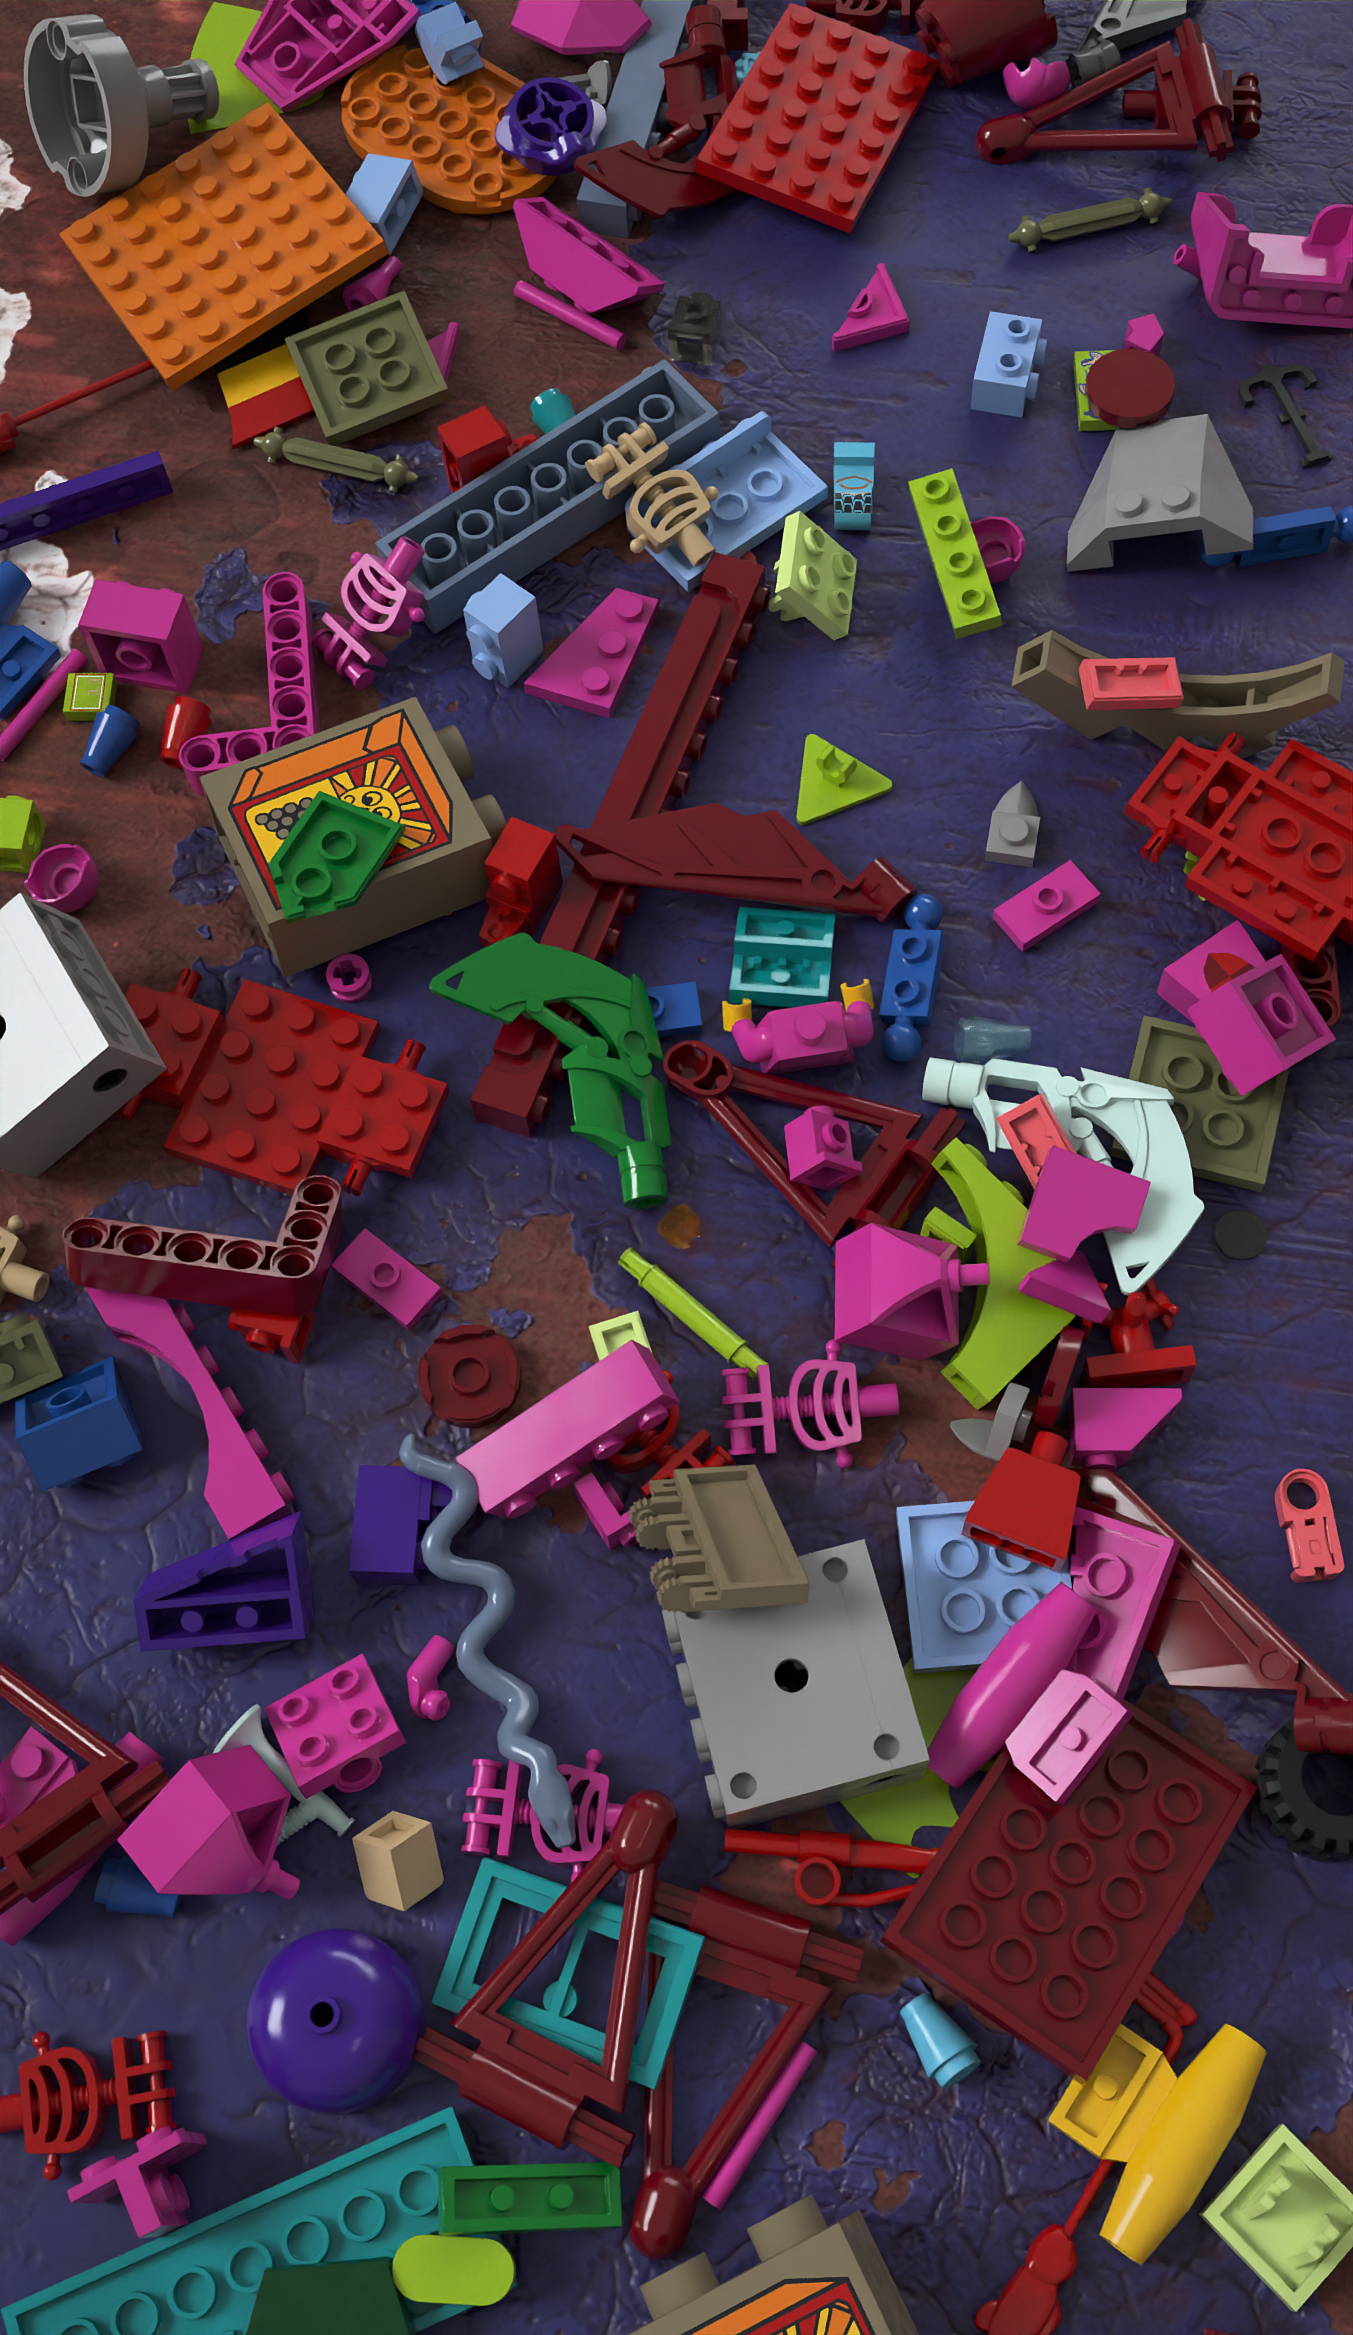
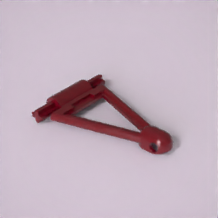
M1191 18L1183 20V27L1175 28V35L1181 53L1178 57H1174L1170 40L1024 114L1015 113L991 119L978 129L975 138L977 154L989 163L1003 165L1023 160L1034 152L1198 150L1196 131L1204 136L1209 157H1216L1217 162L1226 160V154L1234 152V145L1228 127L1232 119V112L1214 49L1204 43L1199 23L1193 24ZM1152 71L1155 74L1169 129L1037 131V129ZM996 148H1004L1006 150L1005 154L1000 157H993L991 155L992 151Z
M687 1040L677 1043L666 1053L663 1061L664 1073L668 1081L674 1087L701 1102L830 1249L835 1245L849 1224L855 1228V1231L870 1223L902 1231L940 1176L931 1163L959 1135L966 1125V1121L958 1117L957 1111L952 1108L946 1110L941 1107L919 1140H909L921 1123L924 1114L733 1065L723 1054L700 1041ZM695 1049H697L698 1051H700L704 1056H702V1055H700L698 1052H696ZM731 1090L804 1109L814 1106H828L834 1110V1117L877 1127L882 1130L859 1161L862 1163L863 1172L844 1182L832 1201L826 1206L809 1186L790 1180L788 1162L740 1110L728 1094ZM836 1257L830 1265L833 1270H835Z
M0 1661V1696L90 1763L83 1770L0 1829V1870L6 1866V1869L0 1873V1915H2L25 1897L34 1903L116 1843L117 1839L130 1826L128 1821L141 1813L170 1782L171 1778L156 1759L109 1793L110 1789L136 1771L139 1765L138 1762Z
M644 1789L629 1797L614 1825L610 1839L450 2022L452 2026L481 2040L480 2046L474 2050L429 2026L424 2036L419 2037L415 2046L417 2051L413 2057V2060L458 2083V2094L470 2102L562 2151L571 2143L618 2169L622 2168L625 2158L630 2155L635 2134L586 2108L590 2097L619 2113L624 2114L657 1870L666 1859L678 1830L679 1816L677 1808L667 1795L655 1789ZM621 1870L628 1874L602 2064L600 2066L497 2012Z
M656 1878L652 1915L687 1926L689 1931L706 1937L695 1971L696 1975L789 2006L683 2168L672 2164L674 2038L657 2090L647 2086L644 2087L643 2181L634 2203L629 2231L635 2249L642 2256L658 2261L671 2258L685 2244L697 2209L698 2198L835 1991L827 1986L797 1977L800 1965L856 1984L865 1949L810 1931L813 1921L704 1884L698 1893ZM647 1951L646 2015L665 1957Z

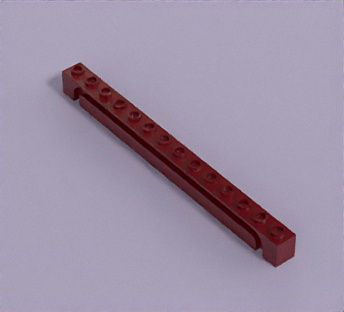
M713 552L701 579V589L698 595H694L591 827L675 811L673 808L677 799H684L686 797L692 778L690 768L693 761H700L705 753L708 742L706 731L710 722L715 724L718 722L724 705V696L722 694L726 685L731 687L734 685L739 672L740 660L738 657L741 650H748L752 644L756 627L753 622L757 613L764 614L767 609L771 587L765 584V566ZM583 844L580 851L582 856L605 854L586 844ZM574 864L539 944L568 950L606 965L609 956L616 957L620 951L624 938L622 926L627 915L633 917L638 909L641 899L640 886L591 880ZM558 1002L544 1005L567 1022L570 1020L584 1031L586 1030L588 1019L567 1003ZM520 1014L510 1025L504 1023L493 1046L494 1055L489 1066L485 1065L470 1098L476 1121L531 1138L537 1123L544 1124L549 1116L553 1097L550 1093L555 1081H563L568 1070L563 1069L562 1059L569 1054L570 1048L556 1039L557 1036L534 1019L529 1020L525 1018L523 1014Z

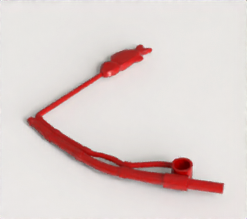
M726 1828L724 1852L797 1858V1863L801 1864L793 1879V1890L797 1899L803 1905L810 1908H821L824 1906L869 1908L905 1900L916 1884L869 1894L838 1893L841 1878L837 1867L889 1869L923 1874L939 1849L936 1847L925 1849L888 1841L851 1838L850 1833L807 1829H800L799 1834ZM1150 1972L1133 2002L1156 2020L1169 2036V2041L1162 2052L1171 2066L1182 2046L1184 2034L1181 2026H1193L1197 2022L1198 2014L1187 2002L1185 2003L1157 1976ZM1101 2159L1064 2227L1061 2224H1052L1035 2237L1026 2253L1025 2264L1015 2271L998 2300H991L983 2304L977 2311L974 2325L979 2331L986 2333V2335H1053L1062 2321L1058 2300L1059 2286L1069 2281L1078 2267L1075 2241L1072 2236L1116 2161Z

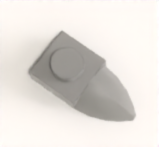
M1022 781L1007 791L992 812L985 861L1030 868L1033 866L1040 817L1035 799Z

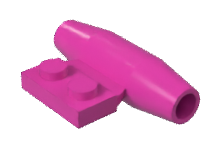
M1060 1582L1007 1631L954 1699L927 1749L930 1758L928 1767L949 1785L958 1789L1007 1745L1014 1762L1013 1765L1055 1802L1063 1805L1134 1715L1087 1675L1066 1671L1069 1662L1098 1610L1063 1582Z
M32 1726L0 1764V1829L78 1773L77 1762ZM129 1731L115 1746L137 1761L139 1764L138 1768L108 1792L111 1793L156 1759L162 1764L164 1758ZM105 1851L34 1903L25 1897L0 1915V1939L11 1946H15L73 1892Z

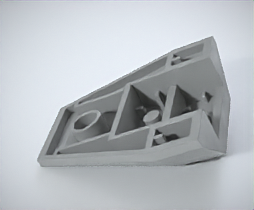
M1208 414L1159 420L1149 425L1148 422L1138 423L1136 428L1117 427L1068 531L1066 565L1068 572L1112 567L1114 565L1115 540L1201 529L1206 555L1253 550V508Z

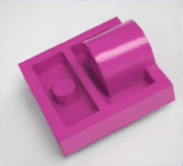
M363 1653L264 1708L296 1785L305 1799L332 1784L340 1791L347 1793L358 1792L369 1787L381 1774L382 1764L380 1757L406 1743Z

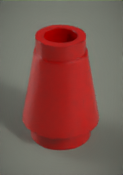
M177 696L174 703L167 706L161 754L159 757L161 762L173 768L183 769L179 759L180 748L190 738L205 735L212 724L209 718L211 709L206 704L191 697Z

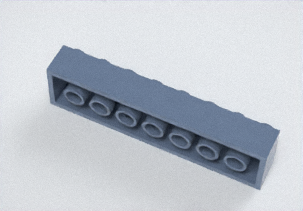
M663 359L375 542L378 557L387 560L401 536L410 538L425 550L423 557L408 580L423 593V600L419 607L425 613L422 621L436 634L463 617V609L466 607L471 596L478 591H482L500 573L515 583L625 511L626 502L638 490L636 486L632 483L607 500L602 494L604 484L615 473L611 470L603 476L602 481L596 482L591 478L585 467L586 461L589 459L594 460L602 454L604 446L612 444L616 449L619 448L617 439L623 433L630 435L638 429L641 423H647L655 433L657 442L652 446L647 445L642 449L646 454L663 441L669 447L666 460L650 471V474L654 477L668 471L677 464H682L700 452L709 442L720 439L719 412ZM624 456V459L630 465L631 462L627 459L626 456Z

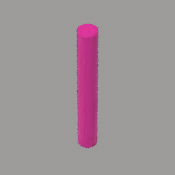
M519 280L515 285L514 296L618 351L624 347L627 339L626 334L523 280Z
M71 650L0 735V761H5L65 689L68 673H78L85 665L87 658L79 650Z
M802 2041L701 2195L703 2199L718 2210H722L817 2054V2051Z

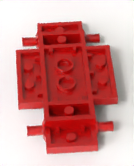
M1229 733L1217 751L1199 748L1179 736L1126 805L1125 815L1150 828L1154 833L1144 847L1140 849L1142 857L1147 860L1150 856L1149 862L1157 863L1170 843L1181 846L1200 857L1201 859L1187 876L1184 887L1313 962L1337 929L1336 936L1353 946V772L1292 738L1269 769L1264 772L1237 756L1246 746V741L1241 735L1236 740L1237 733Z
M184 968L173 992H159L131 983L125 998L167 1069L114 1114L123 1120L125 1118L127 1121H133V1117L143 1097L181 1109L163 1146L168 1155L293 1196L295 1187L301 1180L315 1175L323 1156L351 1165L343 1184H341V1189L348 1194L353 1193L354 1196L361 1195L370 1171H391L409 1178L413 1177L450 1093L447 1083L420 1075L416 1071L420 1059L426 1050L424 1044L417 1040L414 1043L413 1039H407L400 1058L395 1064L369 1059L368 1057L381 1031L378 1021L244 979L225 1020L221 1011L197 1004L191 1000L200 981L203 979L202 975L195 970L190 971L189 968Z

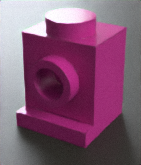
M811 1107L803 1115L784 1126L791 1181L829 1192L863 1172L862 1163L853 1159L849 1122L834 1117V1110L831 1107Z

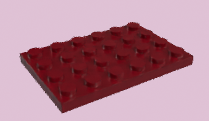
M1123 1699L1121 1704L1134 1715L1063 1805L1055 1802L1013 1765L1014 1762L1006 1745L880 1940L885 1946L1081 2085L1091 2075L1258 1788L1125 1699Z

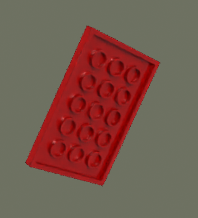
M790 2L699 154L695 172L851 234L936 78L940 60L927 56L920 51H914L891 42L884 37L876 36L850 26L846 22L837 21L814 12L807 7Z

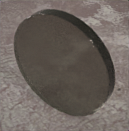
M1233 1211L1227 1213L1218 1221L1214 1238L1216 1245L1226 1256L1235 1260H1249L1258 1256L1264 1249L1267 1242V1231L1262 1221L1255 1215L1245 1211Z

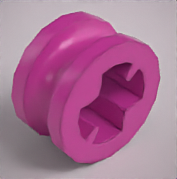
M343 954L333 959L326 970L327 982L331 993L337 1000L343 1003H355L368 996L372 990L373 980L368 964L362 957L356 954ZM351 971L355 972L357 978H353L354 984L344 985L342 979H346L344 974Z

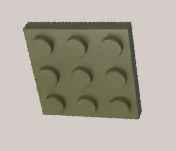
M405 291L285 338L329 445L337 446L451 400L448 387Z
M1144 1015L1128 1079L1166 1088L1174 1098V1105L1169 1106L1183 1134L1193 1176L1262 1192L1267 1177L1289 1068L1245 1095L1240 1096L1235 1086L1225 1077L1221 1064L1207 1042L1197 1033L1195 1027ZM1114 1138L1110 1156L1131 1161L1123 1146Z

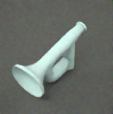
M258 1704L253 1705L229 1729L212 1754L251 1745L287 1791L300 1802L294 1806V1809L291 1808L289 1812H286L277 1846L280 1842L285 1841V1838L288 1839L290 1835L298 1832L304 1825H308V1822H312L316 1818L338 1832L337 1835L341 1838L354 1823L355 1819L352 1817L349 1819L323 1791L308 1799L304 1798L296 1785L286 1759L265 1738L261 1725L262 1708Z

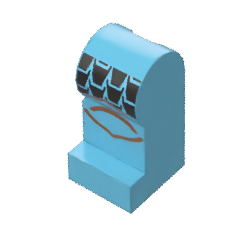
M834 442V530H870L875 443Z

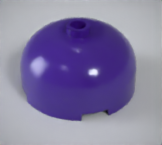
M345 1928L323 1929L304 1935L288 1944L271 1959L260 1974L253 1988L247 2009L246 2033L248 2047L255 2067L262 2079L277 2095L299 2108L322 2114L350 2113L366 2107L369 2108L385 2099L401 2085L416 2062L413 2060L417 2051L415 2049L419 2037H423L425 2034L421 1986L414 1971L407 1961L391 1946L370 1934L358 1930ZM323 2004H330L334 2011L333 2020L329 2025L323 2027L321 2017L316 2010Z

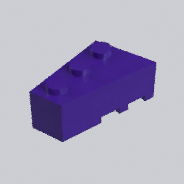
M302 1511L147 1574L133 1600L141 1652L305 1639L315 1613Z

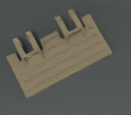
M755 1464L674 1469L673 1479L650 1480L649 1491L652 1497L650 1499H646V1497L642 1500L638 1499L630 1507V1512H628L629 1519L636 1529V1539L641 1547H645L646 1550L648 1548L652 1550L654 1548H658V1550L671 1549L674 1555L672 1559L666 1557V1559L660 1558V1561L654 1562L655 1565L651 1566L652 1571L649 1572L652 1585H655L656 1590L659 1589L656 1592L659 1605H662L663 1610L667 1609L668 1612L674 1611V1613L679 1610L683 1613L808 1603L809 1581Z

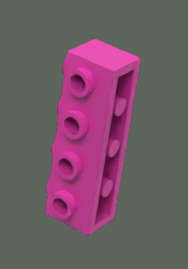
M630 1340L456 1457V1460L462 1467L472 1473L478 1487V1501L485 1513L503 1518L508 1517V1519L517 1518L530 1511L536 1505L535 1498L548 1489H560L575 1481L580 1476L578 1469L593 1459L603 1460L617 1453L624 1446L623 1439L638 1429L646 1431L662 1423L669 1416L667 1410L680 1401L649 1348L634 1340Z

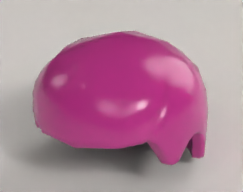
M1037 58L1031 59L1030 65L1025 71H1020L1014 62L1009 63L1002 71L1010 99L1024 110H1032L1065 93L1071 78L1065 61H1056L1044 65Z
M988 516L975 522L970 521L990 584L1006 580L1019 568L1025 556L1026 541L1020 528L1005 517Z
M59 844L44 849L32 862L28 879L24 883L33 899L68 914L82 909L94 898L99 886V873L97 865L84 848L79 845Z

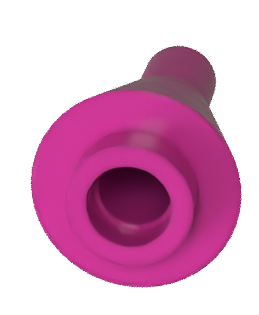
M389 256L379 269L347 285L343 290V299L348 310L352 312L386 298L391 281L402 269L401 261L395 256Z

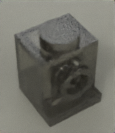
M695 292L690 297L679 295L672 323L670 322L668 326L670 360L712 366L722 328L721 301L714 300L711 295L705 292ZM684 338L702 340V344L688 343L683 341Z

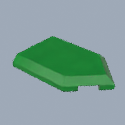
M318 791L268 863L286 923H293L356 905L406 831L405 825Z

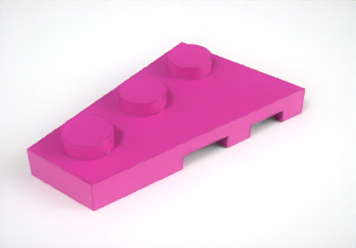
M615 588L524 682L525 694L611 719L659 613V600Z
M1076 1506L1073 1525L1077 1528L1075 1554H1071L1070 1575L1074 1577L1073 1591L1098 1611L1069 1662L1066 1671L1087 1675L1122 1703L1181 1545L1174 1539Z

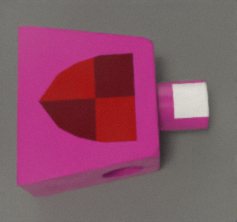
M1236 920L1164 968L1157 993L1194 1023L1186 1009L1228 981L1266 961L1242 924Z

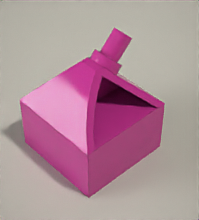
M870 1223L836 1241L834 1341L919 1361L959 1345L958 1292L963 1291V1286L990 1285L989 1263L962 1265L961 1260L958 1259V1245L875 1223Z
M251 1745L188 1760L117 1839L159 1894L217 1895L243 1894L253 1892L254 1890L265 1893L269 1890L286 1900H290L295 1896L300 1885L298 1878L279 1869V1862L273 1859L291 1794Z

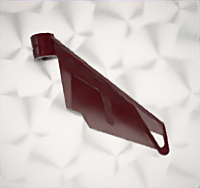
M712 803L584 829L564 824L556 827L554 832L559 848L591 880L871 916L876 917L881 923L884 921L889 922L899 916L904 911L908 901L917 895V889L903 875H899L898 870L884 856L871 862L851 882L777 810L744 816L722 805ZM572 839L605 854L582 856L572 846Z
M1067 1468L1081 1475V1480L1087 1481L1100 1504L1098 1505L1078 1496L1077 1507L1174 1539L1181 1545L1143 1645V1649L1154 1653L1169 1685L1178 1689L1297 1695L1294 1712V1737L1298 1751L1319 1753L1331 1751V1753L1353 1754V1693H1348L1113 1470ZM1073 1525L1072 1532L1076 1539L1077 1528Z

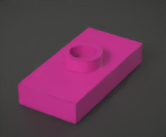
M1069 860L995 908L993 919L1016 946L1024 952L1099 903L1101 893L1078 867Z
M366 1228L331 1264L333 1271L408 1331L416 1325L443 1294L440 1286Z

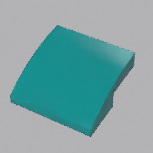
M739 907L734 940V960L729 1003L742 1004V999L748 998L751 1000L752 1005L793 1008L828 1002L835 914Z

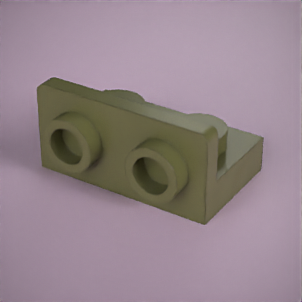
M26 1312L0 1323V1404L65 1375L44 1328L47 1324L43 1316L30 1321Z

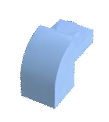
M456 2L418 18L414 29L415 35L432 71L442 83L446 84L484 67L477 51L483 38L482 32L476 20L465 24Z

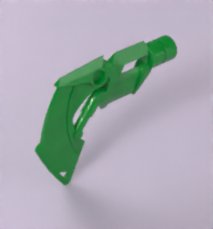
M519 933L469 955L432 978L429 989L433 994L508 1025L520 1014H523L525 1018L529 1020L534 1019L554 1033L557 1036L556 1039L571 1048L573 1051L562 1059L563 1069L568 1070L575 1126H570L571 1132L594 1143L614 1159L617 1158L619 1174L621 1176L623 1204L626 1208L649 1209L668 1202L669 1195L666 1175L664 1174L665 1167L662 1150L670 1146L672 1141L664 1085L650 1074L652 1063L649 1060L663 1062L664 1057L646 985L638 976L633 973L629 979L595 960L558 947L536 943L527 933ZM462 974L457 990L446 985V982ZM558 1002L567 1003L582 1013L597 1028L603 1038L591 1036L570 1020L567 1022L544 1005ZM608 1048L610 1049L613 1058L607 1057ZM620 1091L640 1101L645 1141H635L626 1135Z

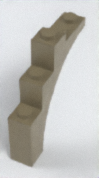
M1050 630L1018 647L1011 687L1090 740L1126 724L1161 749L1167 750L1179 736L1189 740L1201 735L1217 747H1220L1228 734L1234 732L1237 733L1236 740L1241 735L1246 741V746L1237 755L1239 758L1244 759L1274 746L1278 729L1340 703L1344 661L1331 652L1298 665L1266 672L1226 676L1179 674L1184 700L1179 708L1086 710L1078 668L1083 659L1110 658L1083 648L1057 632Z

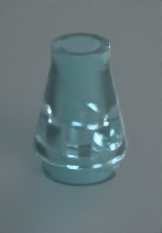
M970 1015L968 1020H958L954 1033L956 1057L958 1060H968L971 1064H978L990 1061L992 1058L1000 1059L1017 1054H1028L1031 1048L1030 1027L1027 1024L1017 1025Z

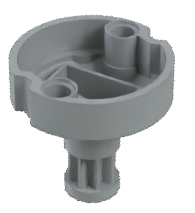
M81 14L42 20L34 27L28 39L24 57V91L32 130L48 167L52 173L60 172L63 175L67 189L75 195L86 197L131 188L140 178L146 162L149 129L167 126L170 121L188 118L195 121L213 119L217 114L219 107L218 84L212 68L206 61L197 58L183 61L179 66L159 68L155 65L136 67L120 36H116L114 32L106 29L104 20L97 15Z

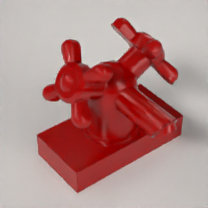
M1153 1278L1143 1286L1144 1290L1131 1293L1126 1300L1125 1306L1118 1309L1110 1307L1111 1310L1101 1323L1096 1322V1324L1109 1328L1113 1354L1086 1357L1081 1372L1083 1388H1148L1189 1383L1197 1366L1193 1345L1155 1349L1149 1323L1158 1317L1162 1328L1165 1331H1169L1174 1325L1172 1318L1178 1315L1179 1307L1172 1304L1163 1291L1157 1289ZM1099 1282L1098 1284L1103 1294H1105L1108 1284ZM1081 1317L1083 1323L1080 1330L1085 1331L1083 1340L1087 1341L1094 1322Z

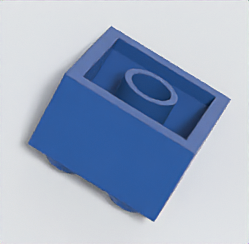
M113 1356L15 1397V1439L42 1492L56 1486L58 1488L72 1486L82 1480L86 1473L103 1466L116 1467L132 1459L136 1452L143 1450L140 1426Z

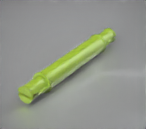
M630 1247L620 1256L618 1265L622 1266L638 1280L639 1287H643L727 1359L728 1363L734 1362L740 1368H749L748 1375L754 1381H757L756 1367L758 1365H769V1363L765 1362L748 1348L746 1340L738 1336L665 1274L657 1264L651 1265L635 1249Z

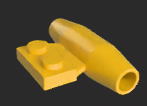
M1120 2023L1088 2080L1081 2085L1073 2079L1048 2119V2123L1098 2159L1127 2163L1099 2235L1118 2251L1141 2266L1190 2210L1242 2121L1267 2053L1251 2037L1231 2025L1224 2024L1177 2078L1162 2051Z

